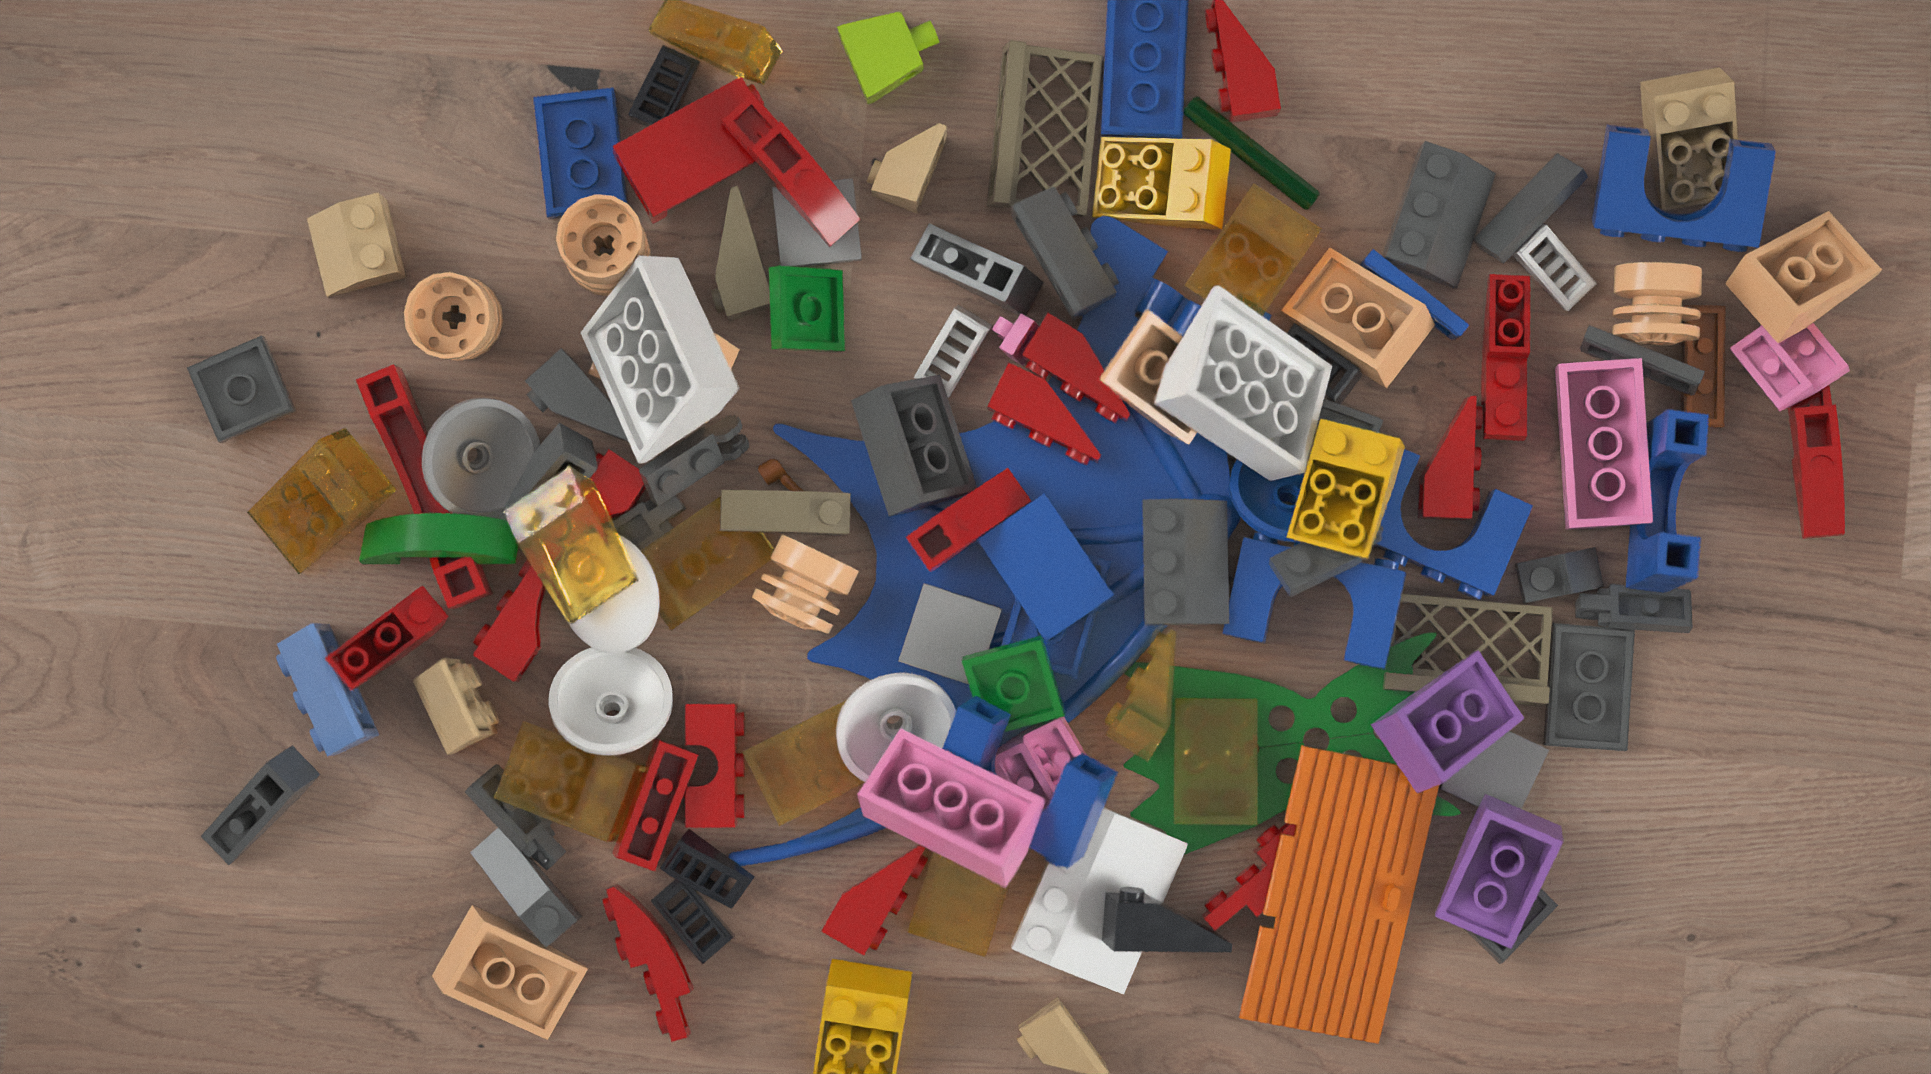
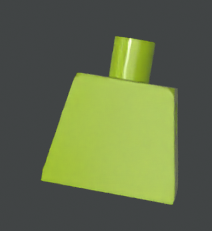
M901 12L842 24L837 27L838 35L868 105L921 73L924 68L919 51L940 43L931 21L908 29Z

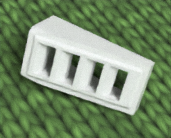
M1542 224L1513 254L1516 260L1565 311H1569L1597 284L1545 224ZM1541 241H1543L1544 244L1541 245V246L1530 256L1529 253H1530ZM1553 251L1556 255L1541 268L1538 264ZM1565 264L1567 268L1552 281L1549 277ZM1576 275L1579 280L1563 294L1560 288Z
M957 305L914 378L918 379L936 375L928 369L931 364L952 375L949 382L941 378L949 398L992 325ZM957 321L977 332L975 338L955 328L954 326ZM948 336L969 347L966 353L946 342ZM941 350L960 361L958 367L937 356L939 351Z

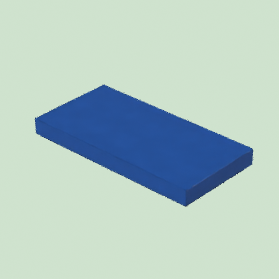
M1107 0L1101 136L1182 139L1189 0Z

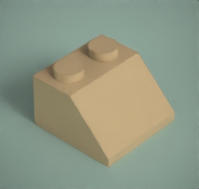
M380 193L339 202L307 218L326 297L406 278L388 202Z

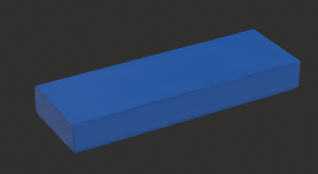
M1374 249L1360 263V266L1425 304L1435 323L1434 327L1450 340H1456L1468 328V323Z

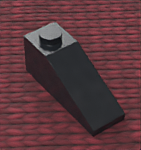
M1122 887L1119 893L1105 894L1102 941L1114 952H1232V943L1222 935L1144 893V890L1141 888Z

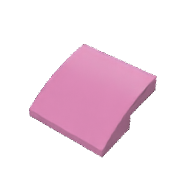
M1814 323L1780 343H1777L1761 325L1730 347L1734 356L1779 412L1810 397L1850 371L1847 363Z
M1060 717L1034 724L999 747L995 758V771L997 776L1043 798L1045 801L1043 808H1047L1065 764L1079 754L1086 753L1066 719Z

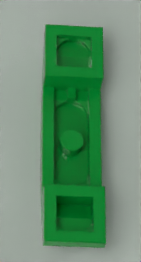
M419 513L387 517L366 524L359 562L361 564H400L401 557H472L476 564H516L522 526L519 523L503 519L453 513Z

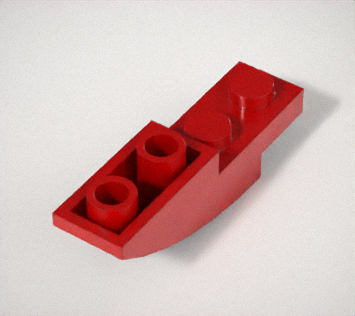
M753 93L721 120L724 127L776 183L775 187L829 247L861 220L808 151L782 121L778 122Z
M1489 274L1481 374L1483 439L1524 441L1527 437L1530 276Z
M1830 385L1788 408L1794 451L1792 468L1802 539L1843 536L1845 534L1844 479L1836 404L1832 405Z
M1285 823L1278 829L1274 824L1265 830L1256 839L1260 845L1253 850L1263 864L1258 868L1254 863L1249 865L1235 878L1239 883L1227 894L1220 890L1205 902L1204 906L1207 911L1201 916L1214 931L1245 905L1256 917L1263 912L1281 834L1294 836L1297 825Z
M620 885L609 887L606 889L608 897L603 898V905L609 922L616 920L620 936L615 938V943L621 960H628L631 968L647 963L649 970L643 972V976L650 996L656 994L661 1010L656 1011V1018L661 1033L663 1035L669 1033L671 1042L687 1038L691 1032L679 996L691 993L694 987L683 960L664 928L644 905Z

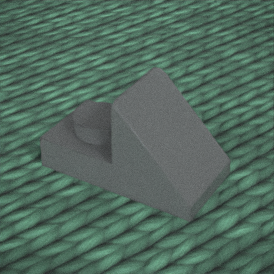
M1595 547L1515 564L1523 603L1604 587Z

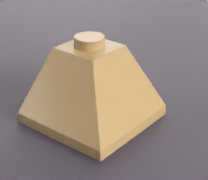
M938 123L886 152L882 162L875 160L867 183L873 185L871 188L872 196L917 214L946 144L947 126Z
M1058 997L1018 1025L1022 1036L1017 1041L1030 1059L1038 1056L1043 1064L1084 1074H1109L1105 1061Z

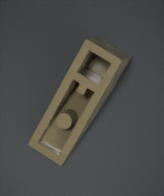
M739 186L730 188L715 274L718 288L711 290L717 312H725L729 321L770 309L769 282Z
M721 490L719 531L847 535L850 528L851 493Z

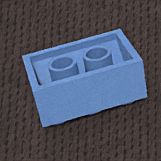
M312 623L277 644L280 650V654L276 655L277 662L285 677L291 676L298 690L293 692L294 700L303 715L308 713L314 728L310 730V735L319 752L325 750L327 756H335L379 736V732L359 688L357 687L350 691L325 660V657L340 647L330 624Z

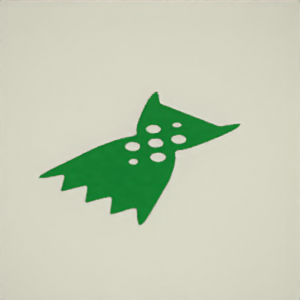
M1424 633L1390 647L1386 670L1358 664L1332 680L1311 699H1306L1285 687L1236 673L1135 662L1124 674L1147 687V691L1118 713L1117 718L1152 735L1153 739L1126 761L1123 766L1159 784V788L1130 812V816L1160 828L1167 835L1187 843L1188 846L1184 855L1253 828L1287 809L1293 783L1288 784L1280 781L1276 775V766L1285 758H1293L1298 761L1301 745H1304V735L1312 728H1321L1328 734L1329 745L1326 749L1328 751L1343 753L1347 750H1355L1363 758L1397 764L1383 742L1374 736V729L1371 724L1415 692L1383 690L1384 673L1413 675V662L1435 639L1436 633ZM1341 697L1352 699L1357 707L1355 718L1347 723L1336 721L1331 714L1333 702ZM1286 706L1293 711L1295 718L1290 729L1277 731L1272 728L1269 723V714L1274 707ZM1254 741L1258 744L1259 752L1256 756L1249 757L1244 753L1243 747L1247 742ZM1437 795L1432 815L1456 816L1461 814L1458 808Z

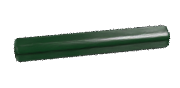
M1194 97L1186 106L1184 115L1220 144L1230 148L1235 156L1300 207L1308 210L1318 199L1320 193L1316 188L1200 97Z

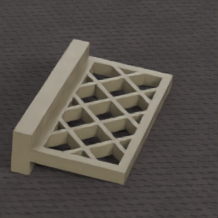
M1010 40L1003 46L987 207L1012 208V205L1024 200L1016 198L1017 184L1022 177L1029 173L1043 191L1053 186L1056 188L1069 178L1079 191L1077 206H1075L1078 213L1073 216L1085 217L1087 215L1102 55L1026 45V42ZM1030 56L1045 58L1056 72L1039 84L1029 72ZM1056 60L1068 62L1061 67ZM1074 62L1091 64L1090 81L1080 89L1077 88L1064 71ZM1059 75L1073 95L1057 107L1043 87ZM1029 82L1034 89L1027 94V84ZM1087 88H1089L1088 100L1082 94ZM1036 92L1052 111L1037 124L1025 112L1026 100ZM1075 98L1087 111L1086 121L1076 129L1073 128L1060 111ZM1055 115L1069 135L1053 147L1039 130V127ZM1025 122L1030 129L1023 134V124ZM1083 128H1085L1084 140L1078 134ZM1031 133L1037 137L1048 151L1033 164L1021 152L1022 141ZM1071 138L1074 139L1083 151L1082 161L1072 169L1069 168L1056 151ZM1051 155L1065 175L1049 187L1034 168ZM1021 162L1025 170L1019 174V164ZM1081 168L1079 180L1074 173Z
M1402 594L1400 603L1413 604L1424 618L1408 632L1396 619L1395 629L1397 628L1402 637L1395 642L1394 629L1391 647L1403 642L1405 639L1412 638L1411 634L1427 621L1443 640L1428 653L1423 651L1420 654L1421 659L1412 665L1413 675L1385 672L1383 690L1416 692L1446 672L1441 671L1430 659V656L1446 643L1461 661L1465 659V654L1454 643L1452 638L1469 625L1483 642L1475 651L1479 650L1481 652L1488 647L1502 664L1494 674L1515 704L1540 707L1549 704L1550 687H1547L1553 607ZM1423 605L1437 607L1429 613ZM1443 607L1454 608L1465 620L1449 635L1433 618ZM1464 609H1472L1478 611H1476L1472 616H1469ZM1484 611L1495 612L1505 624L1504 627L1490 638L1473 621ZM1505 613H1515L1518 615L1510 620ZM1525 614L1542 616L1541 633L1529 643L1514 624ZM1507 629H1510L1524 648L1507 661L1492 642ZM1538 641H1540L1539 653L1533 647ZM1528 651L1539 663L1538 679L1522 678L1511 664ZM1425 661L1431 670L1419 669L1417 667ZM1506 669L1512 677L1498 675Z

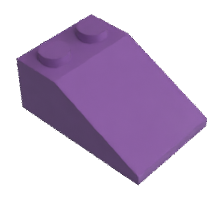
M1478 650L1401 701L1372 723L1371 726L1416 793H1420L1444 783L1525 718Z
M1484 794L1462 843L1437 907L1435 917L1512 949L1563 843L1561 826Z

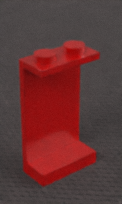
M742 76L613 145L615 159L653 224L667 217V210L756 162L721 123V120L751 93L764 105L756 87L753 84L747 86Z

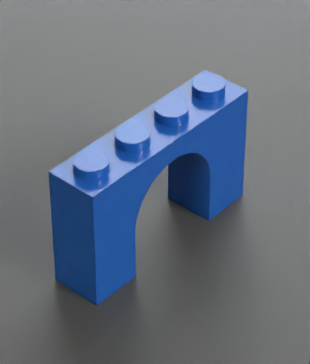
M1606 125L1592 214L1593 226L1600 229V234L1610 237H1624L1625 232L1641 234V239L1652 242H1665L1666 237L1681 238V243L1694 247H1705L1707 242L1723 243L1724 249L1736 252H1746L1748 246L1759 248L1776 150L1771 143L1730 139L1722 185L1715 198L1705 207L1695 212L1674 214L1655 206L1645 194L1644 176L1651 139L1648 129Z
M1668 409L1646 423L1653 523L1630 525L1626 588L1666 593L1698 579L1700 537L1677 534L1676 504L1680 484L1686 469L1691 463L1706 456L1709 418L1707 414Z
M1404 449L1394 488L1381 521V526L1384 529L1381 536L1382 540L1373 546L1385 551L1384 559L1398 562L1399 566L1406 567L1407 562L1422 567L1420 574L1430 580L1443 584L1445 578L1460 584L1457 591L1471 598L1480 600L1482 595L1487 597L1494 596L1533 505L1497 489L1488 492L1471 533L1460 545L1447 551L1426 548L1417 543L1408 534L1401 518L1402 498L1420 458V455Z
M1257 532L1254 533L1253 539L1243 537L1229 601V624H1224L1222 634L1258 643H1266L1274 602L1277 594L1283 587L1269 566L1270 557L1291 547L1278 545L1277 539ZM1375 558L1374 565L1361 562L1334 576L1347 588L1353 602V619L1344 661L1386 670L1406 578V572L1398 570V562Z
M977 696L958 706L942 749L996 775V753L1011 714ZM1084 753L1067 762L1050 804L1047 808L1042 809L1029 848L1044 855V859L1050 864L1067 869L1083 858L1118 772Z

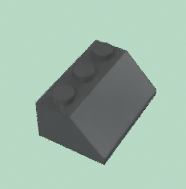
M1425 141L1418 148L1382 256L1399 270L1457 289L1496 173L1465 154Z
M1055 186L1012 205V218L1074 321L1114 298L1117 292L1113 286L1119 284V281L1107 262L1100 265L1093 253L1098 248V245L1088 228L1085 227L1080 230L1072 216L1078 212L1066 192L1059 195Z
M940 375L881 385L851 400L889 517L924 509L969 494L977 488Z
M1202 499L1143 500L1145 625L1229 624L1227 501Z

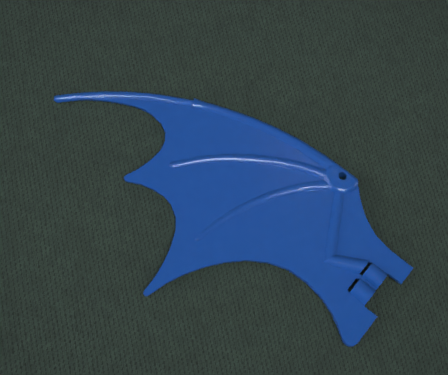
M1102 216L1097 218L1092 223L1090 230L1098 245V248L1093 253L1100 265L1106 262L1110 265L1119 284L1113 286L1117 292L1114 298L1083 315L1077 331L1084 335L1103 369L1106 370L1140 320L1135 317L1136 313L1142 316L1148 310L1180 335L1184 336L1200 310L1201 305L1188 300L1169 285L1153 278L1167 255V250L1113 217ZM1237 294V299L1268 321L1270 320L1271 314ZM1051 377L1048 384L1101 454L1098 463L1089 460L1086 466L1065 456L1067 448L1055 442L1052 443L1050 448L1028 438L1030 430L1018 424L1011 430L993 421L976 430L959 434L977 488L1009 468L1031 499V502L1044 493L1046 494L1085 553L1112 561L1106 584L1114 594V597L1099 606L1078 680L1054 673L1065 709L1064 718L1069 723L1092 705L1130 669L1168 626L1145 625L1143 500L1202 499L1227 501L1228 539L1240 522L1241 517L1230 497V474L1227 452L1198 432L1188 445L1162 431L1134 410L1123 399L1122 401L1128 409L1130 416L1127 422L1118 418L1116 423H1113L1094 411L1097 407L1096 403L1086 397H1083L1081 402L1073 399L1060 390L1063 383ZM781 423L775 424L773 426L775 434L809 457L832 479L843 493H851L850 501L867 524L877 552L876 581L869 599L848 625L831 639L811 649L807 654V658L811 662L839 667L870 680L893 673L920 675L939 685L948 694L957 711L959 705L973 698L969 684L899 662L898 660L924 583L1002 608L989 649L1002 645L1016 597L979 542L976 540L936 570L930 572L906 538L910 533L966 495L924 509L889 517L864 441L818 435ZM1033 725L1004 732L999 747ZM860 807L847 816L784 843L731 852L727 857L740 866L782 860L868 836L886 827L864 817Z

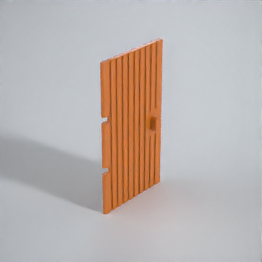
M1301 745L1284 819L1286 823L1297 825L1294 836L1281 834L1263 910L1264 915L1275 917L1273 928L1261 925L1259 927L1239 1018L1379 1044L1439 785L1416 793L1397 764Z

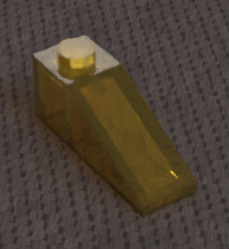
M664 0L648 29L651 35L733 76H742L743 79L765 85L783 52L765 26L680 0Z

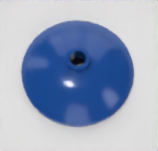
M1237 459L1232 468L1229 482L1232 503L1240 517L1261 534L1277 540L1300 542L1287 538L1305 473L1269 481ZM1288 501V502L1292 503L1293 505H1287V504H1284V503H1282V502Z

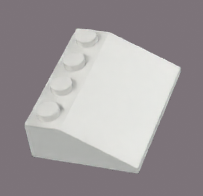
M638 256L581 331L583 340L638 463H646L719 414L739 389L679 258Z
M1215 286L1210 291L1166 364L1155 404L1269 481L1305 473L1332 365L1222 287Z
M1104 807L1083 858L1068 869L1046 862L1012 941L1011 948L1047 965L1124 994L1142 952H1114L1102 941L1105 894L1119 893L1122 887H1136L1143 889L1144 893L1163 903L1188 844Z

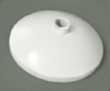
M605 531L584 535L576 539L567 548L558 568L557 592L562 612L572 630L586 644L606 653H622L641 645L653 631L659 613L657 581L643 553L626 538Z
M592 647L581 651L570 658L559 669L549 691L551 718L561 736L573 746L599 755L624 754L649 743L665 727L673 705L672 686L665 669L654 657L638 648L622 653H606ZM616 710L619 712V714L615 716L606 715L609 711Z
M893 673L872 679L859 687L848 698L839 714L836 726V741L842 760L856 777L866 782L900 728L943 748L956 714L955 706L948 694L939 685L920 675ZM897 715L900 717L896 723L890 724L887 722L891 716Z

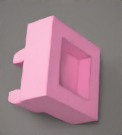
M1022 313L1014 324L1000 316L992 328V331L1004 340L999 348L1011 360L1024 366L1027 361L1022 358V353L1039 328V325Z

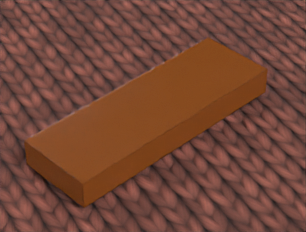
M1684 305L1685 307L1701 311L1699 319L1682 321V324L1699 327L1700 338L1682 342L1681 362L1703 370L1705 373L1695 395L1691 396L1681 392V411L1709 415L1708 428H1724L1726 306Z

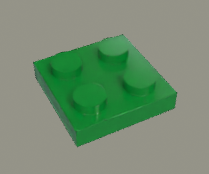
M791 266L769 267L771 349L816 352L845 351L843 270Z
M1042 635L963 656L962 664L972 696H977L1011 714L1005 732L1064 717L1065 709Z

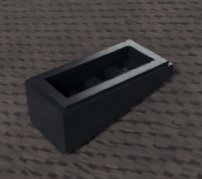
M662 45L629 111V118L648 127L678 111L699 67L700 61ZM666 60L687 68L684 75L664 67ZM660 74L679 82L678 87L675 89L657 81ZM653 89L672 96L670 102L668 103L652 96ZM650 103L665 110L663 116L661 117L646 110V104Z
M1294 323L1287 334L1298 342L1300 339L1306 343L1304 345L1311 351L1315 349L1319 352V357L1325 361L1328 359L1332 362V369L1324 397L1332 402L1342 404L1362 377L1360 369ZM1340 370L1344 371V376L1335 388L1331 389L1329 387L1330 383Z
M690 829L680 838L660 867L662 871L674 879L731 909L755 877ZM685 854L693 857L690 862L683 859ZM700 861L707 864L703 872L696 868ZM715 869L722 872L716 882L709 878ZM729 877L737 880L730 891L723 888Z
M676 879L651 900L653 905L702 964L735 936L697 890ZM683 889L687 896L670 910L666 903ZM694 902L698 908L681 922L676 916ZM704 914L708 921L694 934H691L687 928ZM714 927L719 934L702 947L698 940Z

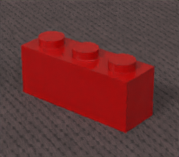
M655 738L612 852L616 858L655 872L698 754Z

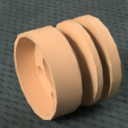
M595 194L579 199L565 211L558 223L556 242L561 258L576 282L582 288L596 295L609 296L637 257L650 256L651 254L648 239L639 217L628 203L614 196ZM604 246L606 249L613 248L614 253L611 255L605 252L600 254L599 250Z
M1660 262L1616 265L1614 268V294L1632 299V305L1615 308L1613 310V317L1631 320V323L1613 325L1612 334L1636 344L1655 346L1675 345L1683 341L1699 339L1700 328L1694 325L1681 324V321H1691L1700 318L1701 311L1682 306V300L1701 296L1702 268L1688 264Z
M452 272L433 274L420 281L408 295L404 309L405 327L413 343L428 355L448 360H470L488 352L499 338L503 325L502 307L494 291L480 280ZM458 311L466 314L465 322H459L457 325V323L450 321L451 314H457Z
M781 535L770 559L783 568L785 572L782 578L763 574L761 580L776 586V591L771 596L756 589L752 598L759 601L771 614L804 630L821 631L829 634L833 625L817 616L821 608L837 616L840 609L828 601L826 597L829 591L840 595H848L859 571L796 540Z

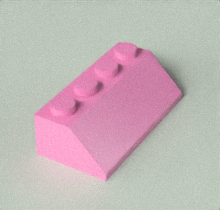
M1642 358L1558 364L1555 367L1565 529L1604 528L1653 523Z
M901 728L858 793L864 817L1005 888L1028 852L1045 803L1043 798Z

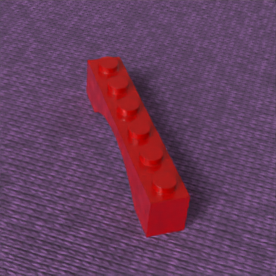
M393 364L356 379L369 415L391 457L414 514L451 513L434 499L425 483L422 471V452L428 432L403 370ZM429 557L433 573L449 609H458L493 594L482 565L476 564L472 557Z
M608 449L605 455L598 453L595 456L598 469L588 479L582 490L580 489L564 507L568 511L561 522L553 521L547 528L541 539L545 546L537 558L531 555L526 560L518 574L523 578L514 592L510 589L506 591L496 606V610L500 614L492 626L486 623L473 641V644L477 646L473 656L513 682L521 680L541 649L540 619L543 599L548 583L567 548L576 539L586 535L595 527L612 518L624 515L634 508L646 491L639 473L640 469Z

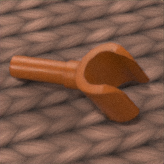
M769 459L758 466V471L768 486L780 479L783 486L789 491H804L791 479L777 459Z

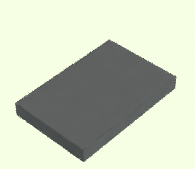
M1552 623L1547 687H1550L1549 704L1546 705L1543 745L1615 751L1628 750L1635 630Z

